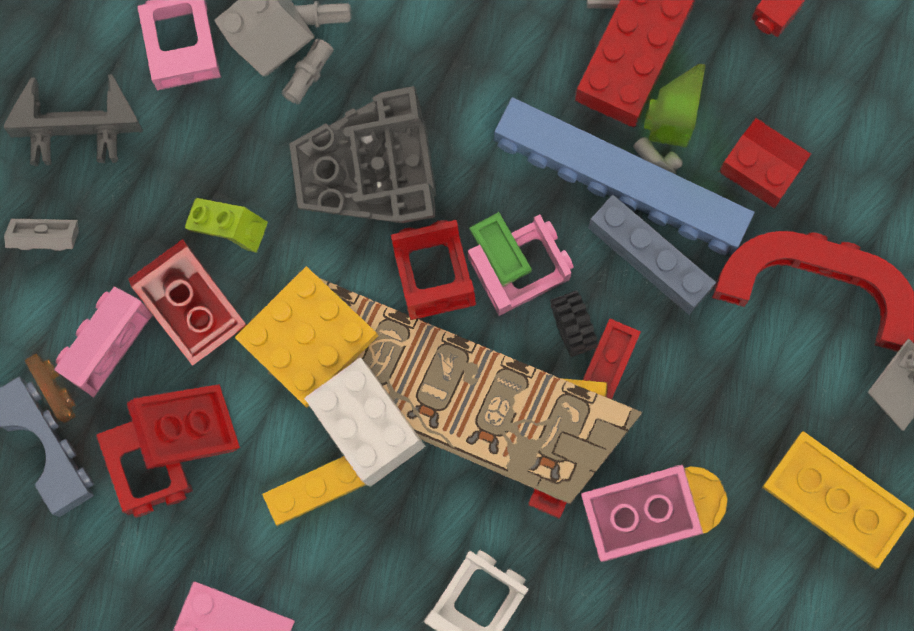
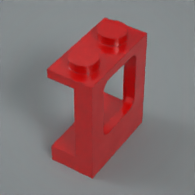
M440 220L427 227L418 229L405 228L391 235L410 320L476 305L475 291L472 279L469 276L457 220L449 222ZM438 245L447 246L455 280L449 284L427 289L417 288L410 263V253Z
M131 421L96 434L120 506L125 514H133L134 518L147 515L154 511L153 506L165 501L167 506L182 502L187 499L185 494L193 491L180 462L166 465L171 479V484L168 488L139 499L134 498L121 463V458L124 454L140 449L133 422Z

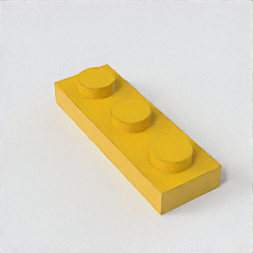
M343 456L262 495L276 526H279L367 484L362 482L346 457Z

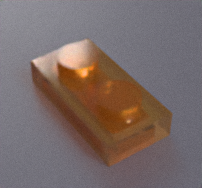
M37 353L26 359L27 366L56 418L65 423L76 417L71 409L76 404L67 388L60 389L55 378L59 377V373L54 370L56 367L50 359L44 360Z

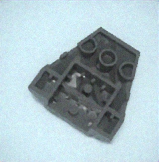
M414 86L382 92L372 98L374 101L360 109L355 110L353 108L345 112L346 116L329 126L324 124L289 143L297 204L300 210L396 223H406L435 217L434 197L436 196V187L425 121L422 119L421 106Z

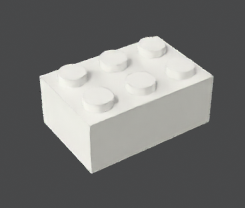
M361 358L304 398L362 482L369 487L426 447L370 367Z

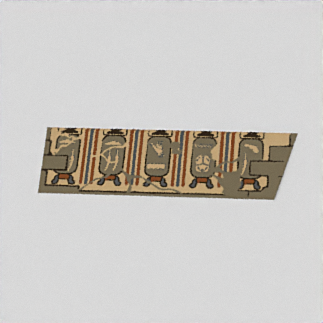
M321 279L377 332L378 337L353 362L361 358L370 367L421 440L569 504L642 414L638 410L419 319L410 320L409 315Z

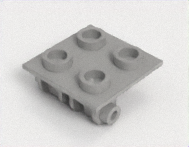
M907 339L868 391V394L902 431L905 430L914 418V343L910 339Z

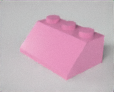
M113 287L110 293L106 291L99 298L95 314L90 320L86 319L81 323L76 331L77 339L70 348L68 346L65 347L56 359V364L58 365L54 370L93 398L152 317L150 311L140 300L116 287Z

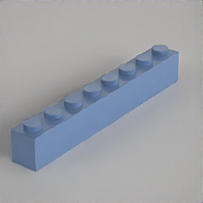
M513 97L494 132V141L498 143L497 146L503 151L510 154L518 152L527 156V160L531 164L539 168L548 166L558 171L557 175L562 179L575 183L577 180L587 185V189L600 197H605L606 195L611 197L614 195L632 211L638 209L648 214V219L658 225L666 226V224L678 228V233L690 240L699 238L709 243L708 247L711 250L722 255H726L727 252L733 254L737 250L755 213Z

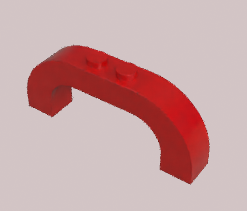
M776 231L750 239L740 246L726 262L717 279L712 298L745 307L750 299L755 278L761 271L776 265L791 266L859 286L870 293L880 311V325L875 346L898 352L907 339L914 343V291L903 274L886 260L871 253L861 251V247L849 242L833 243L828 241V237L819 233L811 232L805 235L790 231Z

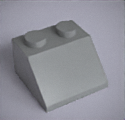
M238 0L214 20L231 47L264 77L268 76L315 38L291 0Z

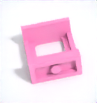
M148 0L145 5L138 6L151 79L157 90L221 77L205 0ZM193 13L198 36L197 44L170 51L160 50L155 21Z
M541 215L534 217L533 223L511 234L519 247L534 239H539L555 266V271L524 288L517 289L512 283L502 287L481 245L468 250V259L498 316L570 280V269L574 268L572 261L565 250L559 251L554 241L558 239L556 231L550 221L544 223Z

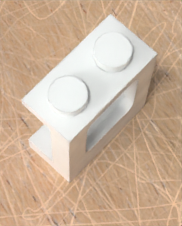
M479 550L477 554L469 551L466 559L424 623L436 631H502L528 591V588L523 586L526 580L510 569L503 573L494 567L496 560L483 551ZM477 569L484 570L507 585L510 590L509 595L487 627H481L454 608L456 599Z

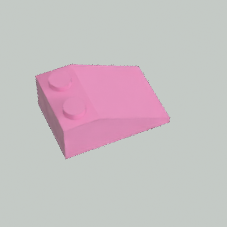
M193 582L174 631H291L295 621Z

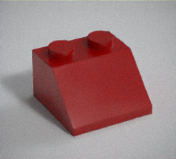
M756 118L732 149L719 173L775 209L811 156V153Z

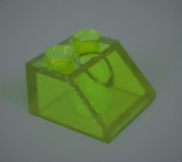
M697 64L659 90L657 100L650 99L644 123V129L650 130L649 141L681 147L688 146L695 128L705 64Z

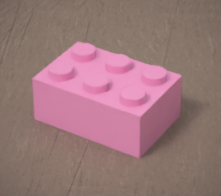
M683 465L581 493L601 562L703 534Z

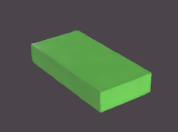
M499 212L470 227L472 236L476 243L481 245L502 287L532 272L529 263Z

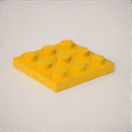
M306 266L235 338L307 408L309 404L304 398L348 367L378 337V334Z

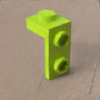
M196 198L185 228L192 232L226 238L246 251L257 253L268 222L245 207Z

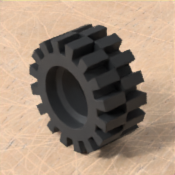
M573 291L551 299L553 316L569 355L574 357L598 348L597 338L593 331L594 327L591 324L589 313L586 311V306L579 292Z

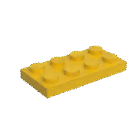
M804 431L799 434L762 486L767 492L874 569L879 568L914 517L913 509Z

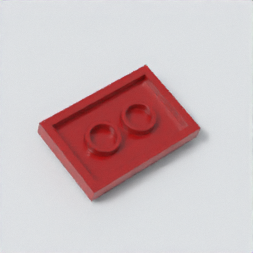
M220 384L135 398L127 403L147 469L231 453L240 448Z

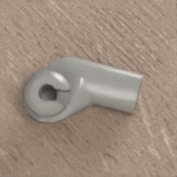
M646 137L639 139L634 145V149L642 159L673 174L676 173L677 168L682 166L683 161L676 153L669 152L664 158Z

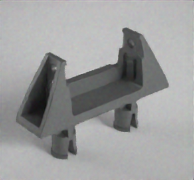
M112 74L108 75L107 112H58L40 115L39 83L36 78H30L4 123V129L10 137H31L30 164L34 166H39L41 153L43 162L47 166L51 165L52 136L97 134L96 161L105 163L108 148L109 158L115 163L118 161L117 134L143 132L139 121Z

